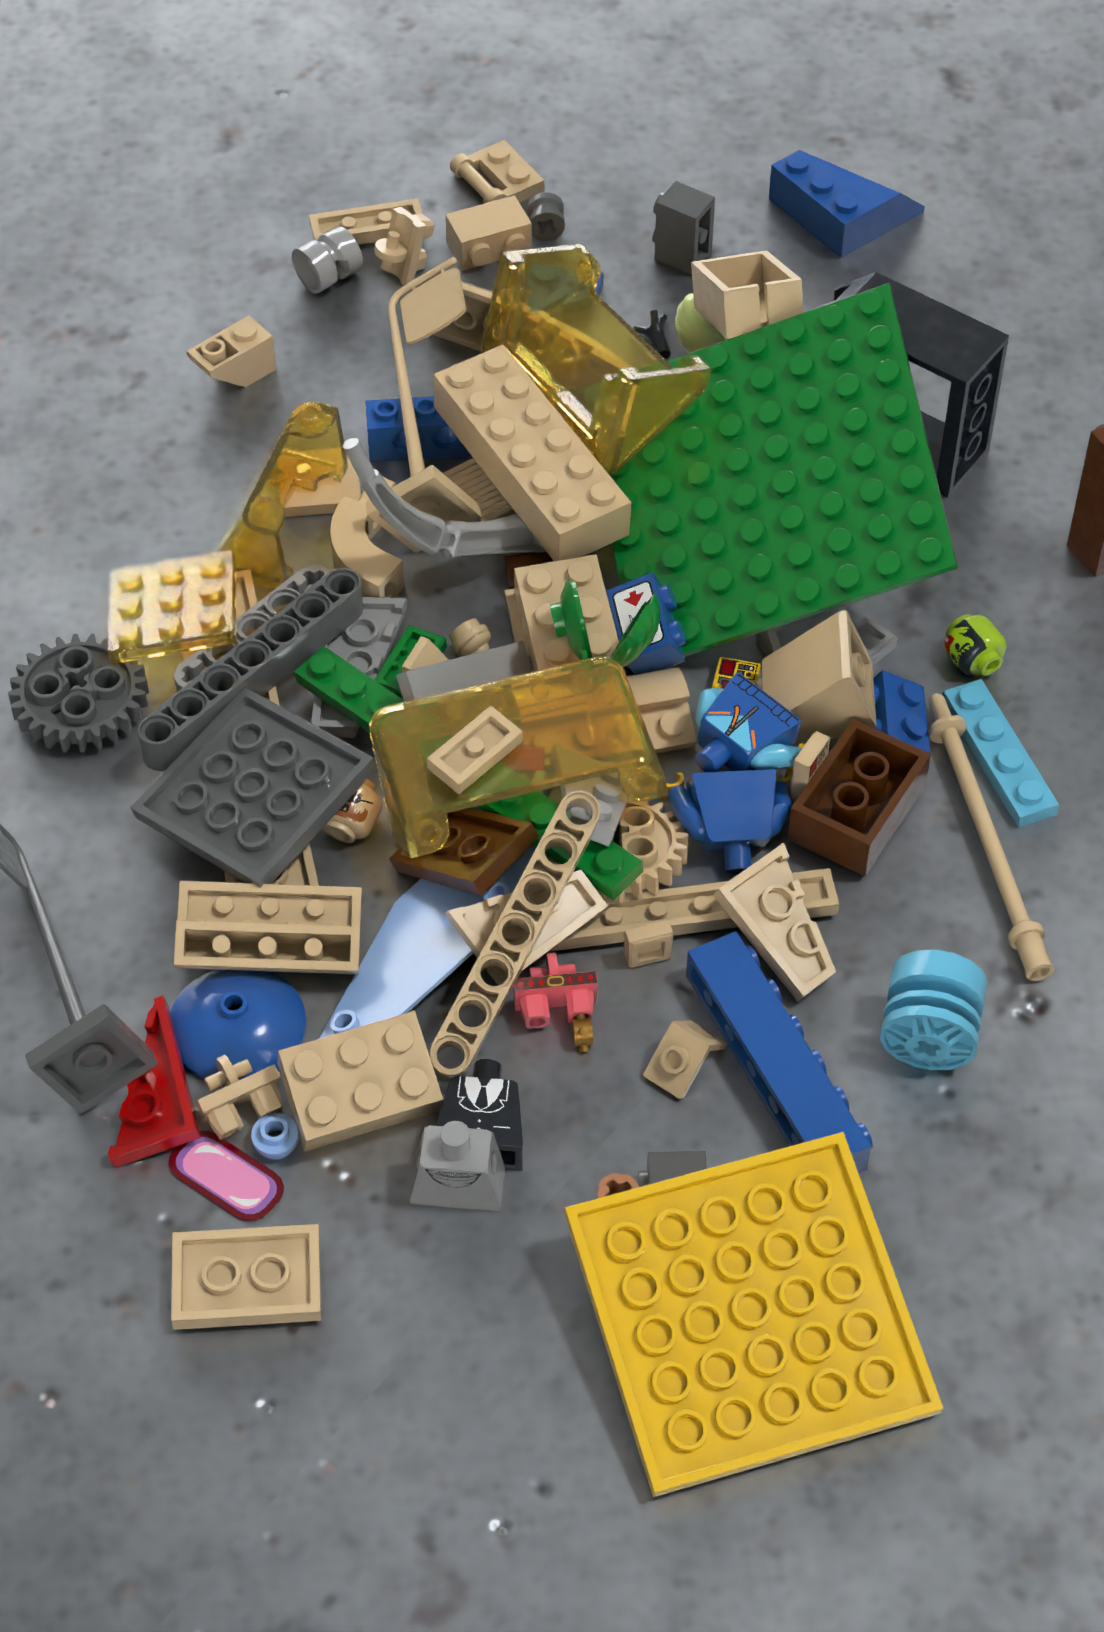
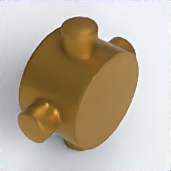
M585 1014L576 1015V1019H572L574 1047L579 1046L580 1052H588L589 1045H593L591 1018H586Z

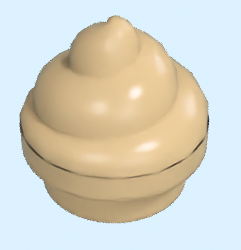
M476 618L465 621L449 634V638L453 643L451 649L457 656H466L490 649L488 642L491 639V633L485 624L480 625Z

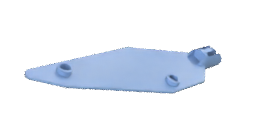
M513 773L549 797L553 789V780L548 775ZM531 844L526 849L525 854L517 861H514L497 879L495 885L481 896L425 879H420L394 903L359 966V974H355L320 1038L405 1014L416 1006L473 954L472 950L445 916L446 912L462 906L466 907L483 902L497 895L512 893L536 847Z

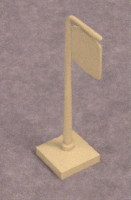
M451 257L401 287L393 294L388 304L411 476L391 489L405 502L422 512L441 518L444 523L450 520L474 522L482 517L480 505L435 466L431 465L425 469L397 320L396 305L399 299L407 294L401 299L400 306L406 342L408 344L417 343L435 334L461 317L466 312V304L460 271L458 268L449 269L457 263L455 257ZM370 500L366 502L367 515L415 554L421 551V549L408 542L384 519Z

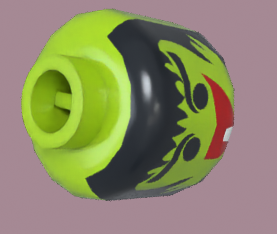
M967 614L958 617L949 625L945 634L944 649L948 657L963 674L969 677L982 674L987 676L996 672L1001 667L1007 643L1004 636L987 617Z

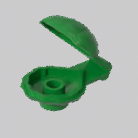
M569 578L563 587L560 602L550 604L557 638L567 636L568 644L572 651L584 663V681L586 684L596 687H602L606 684L607 675L612 668L627 666L644 652L656 635L661 616L660 603L657 595L654 593L640 607L596 680L593 681L589 658L593 657L576 581L571 582V578Z

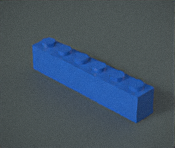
M737 931L688 950L687 979L724 1040L728 1043L727 1045L788 1145L793 1146L844 1132L858 1173L866 1171L870 1150L873 1148L872 1138L868 1129L861 1122L857 1124L849 1111V1102L844 1091L839 1086H833L826 1075V1065L822 1056L817 1050L811 1051L804 1040V1032L800 1021L794 1014L789 1015L782 1005L781 993L776 983L772 979L767 980L760 970V961L754 948L751 945L745 946Z

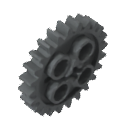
M92 633L86 642H80L78 634H73L71 643L67 644L60 637H57L56 647L52 649L43 643L40 644L42 654L40 656L32 653L26 654L28 665L17 664L18 677L10 678L12 690L8 691L14 720H18L21 732L29 731L31 741L36 742L44 738L47 749L54 746L56 742H61L63 752H67L71 744H78L80 752H85L88 742H93L98 749H101L103 744L102 738L108 737L110 740L117 742L119 741L118 729L131 732L130 719L141 720L140 708L148 706L146 694L149 693L147 678L143 664H138L137 654L131 653L127 655L124 643L113 648L111 637H107L101 644L96 643L95 634Z

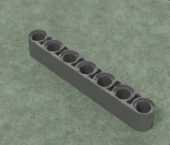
M338 568L330 571L146 716L139 723L138 727L143 761L146 766L152 770L165 771L244 687L263 696L307 661L321 647L327 645L358 620L363 613L360 575L349 568Z

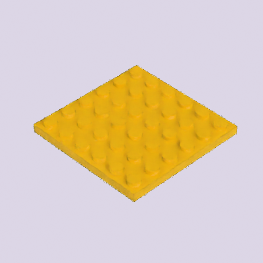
M844 1132L565 1207L564 1216L653 1497L935 1416L944 1409Z

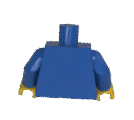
M776 769L692 773L686 783L687 790L684 788V774L677 772L676 783L674 784L664 782L662 776L658 777V794L662 801L669 803L674 815L691 838L701 842L704 851L724 850L726 873L740 874L752 865L750 849L765 847L771 837L780 833L792 807L789 787L792 771L786 770L784 778L776 777Z

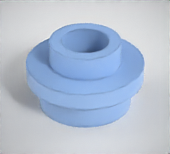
M267 1114L254 1124L251 1131L252 1143L254 1148L266 1158L273 1160L285 1158L298 1144L299 1130L297 1124L291 1117L285 1114ZM273 1131H282V1134L277 1137L267 1135Z

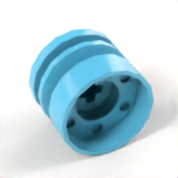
M935 949L916 950L902 955L893 964L887 995L888 1002L885 1006L880 1041L884 1049L897 1060L918 1068L951 1070L967 1065L975 1058L982 1022L980 1017H982L988 984L983 970L971 960L952 952Z

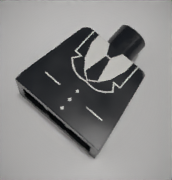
M480 1059L474 1064L473 1077L455 1076L450 1079L435 1126H444L451 1121H460L467 1125L468 1128L484 1129L493 1132L505 1164V1170L523 1171V1137L518 1083L514 1080L501 1079L502 1065L492 1059Z

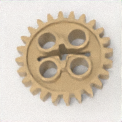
M631 793L618 823L619 846L642 861L644 872L617 897L619 902L624 901L626 893H632L638 900L642 899V890L644 889L653 894H658L659 883L671 886L672 875L681 876L682 865L687 864L688 833H684V827L679 821L676 822V816L673 811L664 813V803L662 802L649 806V796H644L638 802L632 801ZM545 855L551 863L560 865V863ZM600 892L602 898L606 900L608 897Z

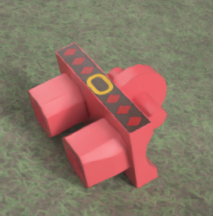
M553 952L546 953V966L529 968L530 977L518 978L516 980L513 995L515 1011H520L527 1029L543 1028L549 1025V1008L566 1006L568 1023H572V1019H576V1015L585 1014V1017H590L592 1021L593 1004L597 1001L598 981L596 971L576 973L575 964L558 965L556 953Z

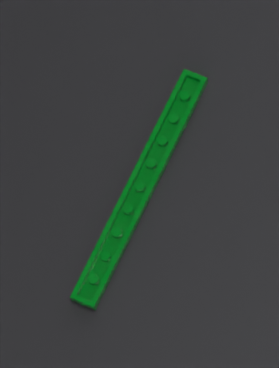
M325 646L321 647L294 671L298 684L448 786L427 768V758L455 735L424 713L409 717L402 698ZM498 763L459 794L483 811L532 823L539 835L532 843L536 848L559 804ZM590 840L574 872L582 870L592 885L613 901L644 872L642 861L615 842L611 841L608 847ZM559 846L551 847L545 852L546 855L560 864H564L570 859L568 852Z

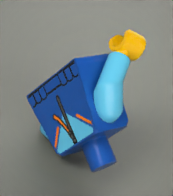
M739 672L733 676L724 689L721 688V684L716 682L713 688L705 689L700 693L695 721L700 727L697 742L703 749L696 754L695 760L702 771L717 772L725 765L731 771L767 770L788 767L793 773L794 759L805 745L800 743L798 747H795L802 721L799 717Z

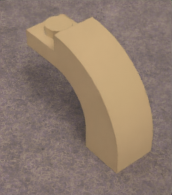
M384 478L390 488L395 486V482ZM366 492L362 493L359 501L345 495L336 507L331 521L330 535L334 569L349 568L356 571L361 578L363 597L395 598L404 588L403 560L381 550L370 541L382 526L367 515L366 502L370 499Z

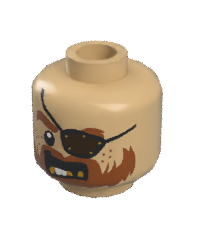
M367 779L322 828L324 832L334 839L345 843H352L355 839L366 838L370 834L383 807L381 798L374 791L376 788L374 783Z

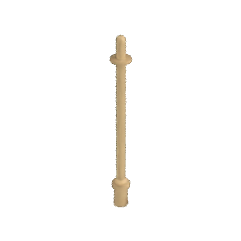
M933 694L929 698V706L935 722L932 723L928 733L933 742L944 743L1013 924V928L1008 934L1010 945L1018 950L1027 979L1029 978L1030 981L1046 979L1054 973L1055 967L1051 963L1043 942L1045 932L1040 923L1031 921L963 747L960 737L964 734L967 724L963 717L951 715L943 695Z

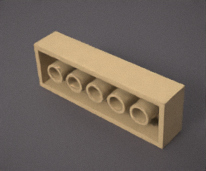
M500 345L433 374L434 408L553 561L585 556L629 535L631 501L504 345Z

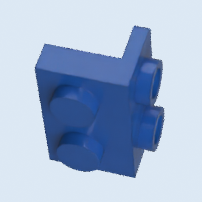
M882 670L873 678L876 729L930 753L924 686Z

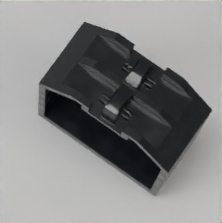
M878 272L839 285L834 292V301L819 307L889 283L908 360L951 381L945 422L921 411L940 494L949 497L990 449L1009 335Z

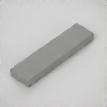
M524 641L396 675L409 717L535 681Z

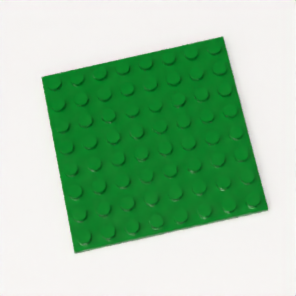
M889 283L585 390L597 461L631 501L629 535L613 542L620 585L652 572L663 586L669 584L677 602V608L672 609L674 620L680 622L686 636V644L681 645L684 657L958 569Z

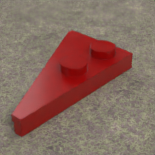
M163 995L154 998L153 1007L148 1011L144 1025L147 1031L145 1044L154 1051L158 1065L127 1084L128 1096L122 1103L118 1116L122 1124L116 1145L110 1146L108 1151L109 1160L115 1168L201 1138L169 1006Z

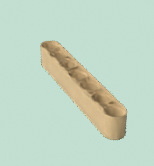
M582 790L573 791L567 794L560 802L432 1043L429 1056L438 1079L450 1082V1079L455 1076H465L472 1066L596 830L600 816V804L591 793ZM573 807L584 808L589 813L591 819L585 824L577 825L568 819L566 812ZM559 846L568 852L570 859L564 864H553L547 859L545 852L551 847ZM531 886H539L547 891L549 899L540 905L531 904L526 900L524 891ZM510 926H519L526 931L528 939L521 945H512L505 941L502 932ZM489 966H497L504 970L507 979L499 986H491L483 981L481 972ZM470 1006L479 1008L485 1015V1021L477 1027L464 1025L459 1018V1013L464 1008ZM446 1047L457 1048L462 1053L464 1061L460 1066L448 1069L443 1067L437 1060L438 1053Z

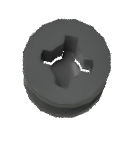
M547 192L536 194L529 200L527 214L532 223V236L546 241L556 239L562 235L565 230L564 203L562 199L556 194Z

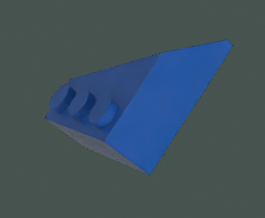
M801 150L771 165L769 200L840 258L920 215L925 209V206L902 193Z

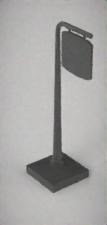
M0 824V868L18 886L27 891L70 1026L25 1054L29 1068L81 1115L158 1065L154 1051L105 1004H102L87 1015L85 1014L24 853L13 836Z

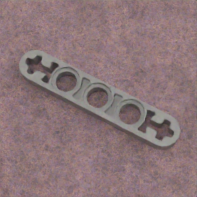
M313 564L305 566L177 666L174 672L176 691L178 692L188 684L187 680L191 679L192 681L217 661L214 659L216 654L222 651H230L248 637L244 634L248 629L262 626L278 612L274 610L277 606L291 603L329 573L330 570L322 565Z

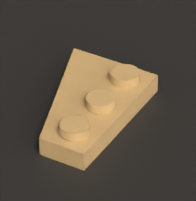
M782 843L718 888L713 896L796 1001L799 1002L836 973V970L817 923L810 919L802 899L805 893L799 879L795 880L787 862L790 856L785 844Z
M582 870L573 872L522 971L609 906ZM531 886L524 891L526 900L531 904L540 905L549 899L547 891L539 886ZM512 893L497 895L483 902L466 907L462 906L446 912L445 916L477 958ZM510 926L502 932L505 941L512 945H521L528 939L526 931L519 926ZM489 966L485 968L498 986L507 979L504 970L500 967Z

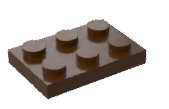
M446 801L389 859L397 872L481 896L495 885L497 879L514 861H517L525 854L526 849L539 835L530 822Z

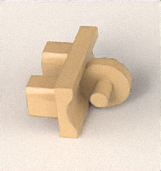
M402 207L393 209L387 238L377 240L374 247L375 255L382 259L380 268L396 275L404 286L413 281L416 271L424 269L426 266L427 255L425 250L422 249L423 239L433 235L434 222L422 213L412 215Z
M222 1055L215 1059L218 1072L204 1078V1081L209 1091L225 1085V1087L198 1099V1108L195 1109L200 1122L202 1123L207 1120L219 1139H224L243 1129L244 1124L235 1107L249 1100L259 1119L267 1114L280 1113L282 1111L283 1102L277 1087L281 1076L274 1064L239 1080L238 1078L252 1072L249 1061L246 1059L232 1066L228 1057Z

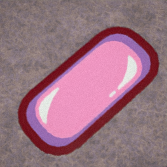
M200 1131L201 1138L176 1146L169 1157L171 1173L239 1219L255 1221L265 1217L283 1196L284 1184L281 1177L225 1139L220 1140L215 1133Z

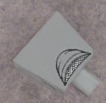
M451 1121L444 1126L429 1125L424 1127L415 1159L410 1204L501 1212L505 1164L493 1132L484 1129H471L460 1121Z

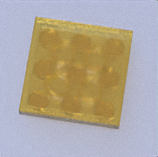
M232 550L209 552L199 556L167 559L157 563L126 566L121 569L110 570L107 653L111 664L236 643V561Z

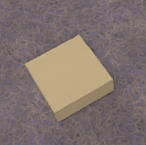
M669 920L625 930L624 957L628 968L672 958L673 930Z

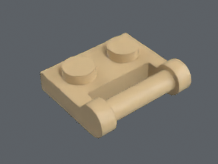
M505 140L468 156L464 153L458 154L450 162V170L458 178H464L483 198L484 204L514 195L520 203L536 194L544 192V179ZM478 171H481L497 188H493Z

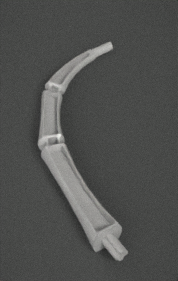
M351 438L344 442L343 448L359 478L358 481L372 504L399 534L428 555H434L438 550L445 558L546 552L517 513L490 521L464 522L450 520L444 523L441 518L420 511L397 495L389 487L381 474L376 469H373L358 438Z

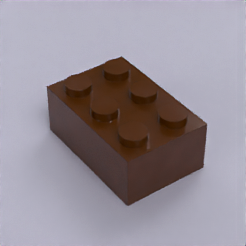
M852 719L792 805L787 840L866 876L925 788L931 754L858 720Z

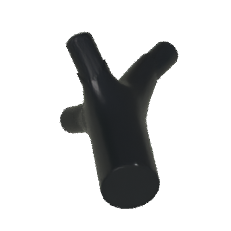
M653 309L650 311L651 325L649 327L634 325L633 331L645 335L650 340L658 360H666L671 356L664 333V323L668 317L666 314H661L658 318V311Z

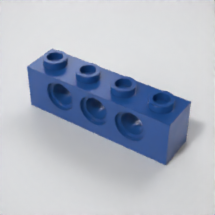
M434 396L412 398L423 459L472 456L434 408ZM400 398L365 400L370 462L408 460Z

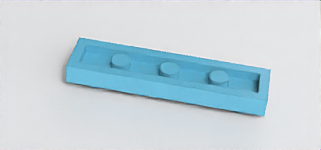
M982 679L944 690L943 696L951 715L963 717L967 724V728L962 735L1016 826L1019 828L1056 816L1059 803Z

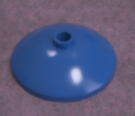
M213 970L207 972L184 988L170 1011L183 1066L189 1073L203 1081L204 1078L218 1072L215 1059L222 1055L228 1057L232 1066L246 1059L249 1061L252 1072L238 1078L239 1080L274 1064L278 1072H280L277 1065L278 1051L303 1044L306 1035L305 1008L299 994L283 977L270 971ZM233 1006H240V1007H241V1008H239L238 1010H229V1009H228V1008L233 1007Z

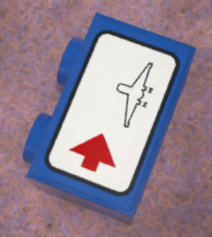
M652 572L606 590L619 641L643 603L647 602L654 593L659 600L661 616L656 635L644 652L627 665L635 675L663 670L685 661L681 645L686 644V636L680 622L674 620L672 609L677 608V602L669 584L663 586Z

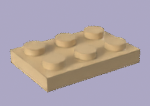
M319 1224L172 1233L171 1322L173 1330L322 1321Z

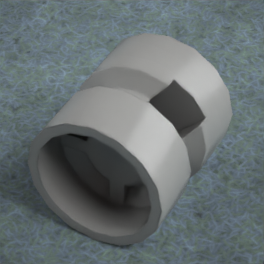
M342 226L332 228L321 234L317 239L318 241L310 240L295 248L292 252V263L298 278L314 294L320 293L337 282V278L345 279L360 271L363 267V257L358 243L352 234Z

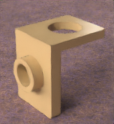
M691 1020L672 1021L643 1076L675 1097L682 1099L686 1096L708 1053L714 1050H724L728 1043Z

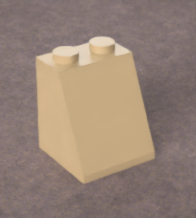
M847 610L837 612L762 659V678L757 679V686L802 720L795 747H798L800 743L806 744L816 731L830 737V739L841 737L852 719L875 729L877 728L872 660Z

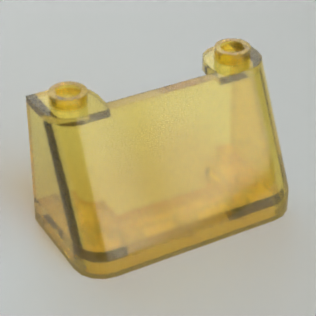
M320 402L303 403L293 411L265 452L217 547L218 563L223 573L250 569L253 583L276 589L294 575L293 567L285 563L279 536L285 521V507L296 487L315 492L318 487L317 483L325 478L333 477L334 481H342L348 469V461L343 448L344 438L338 407Z

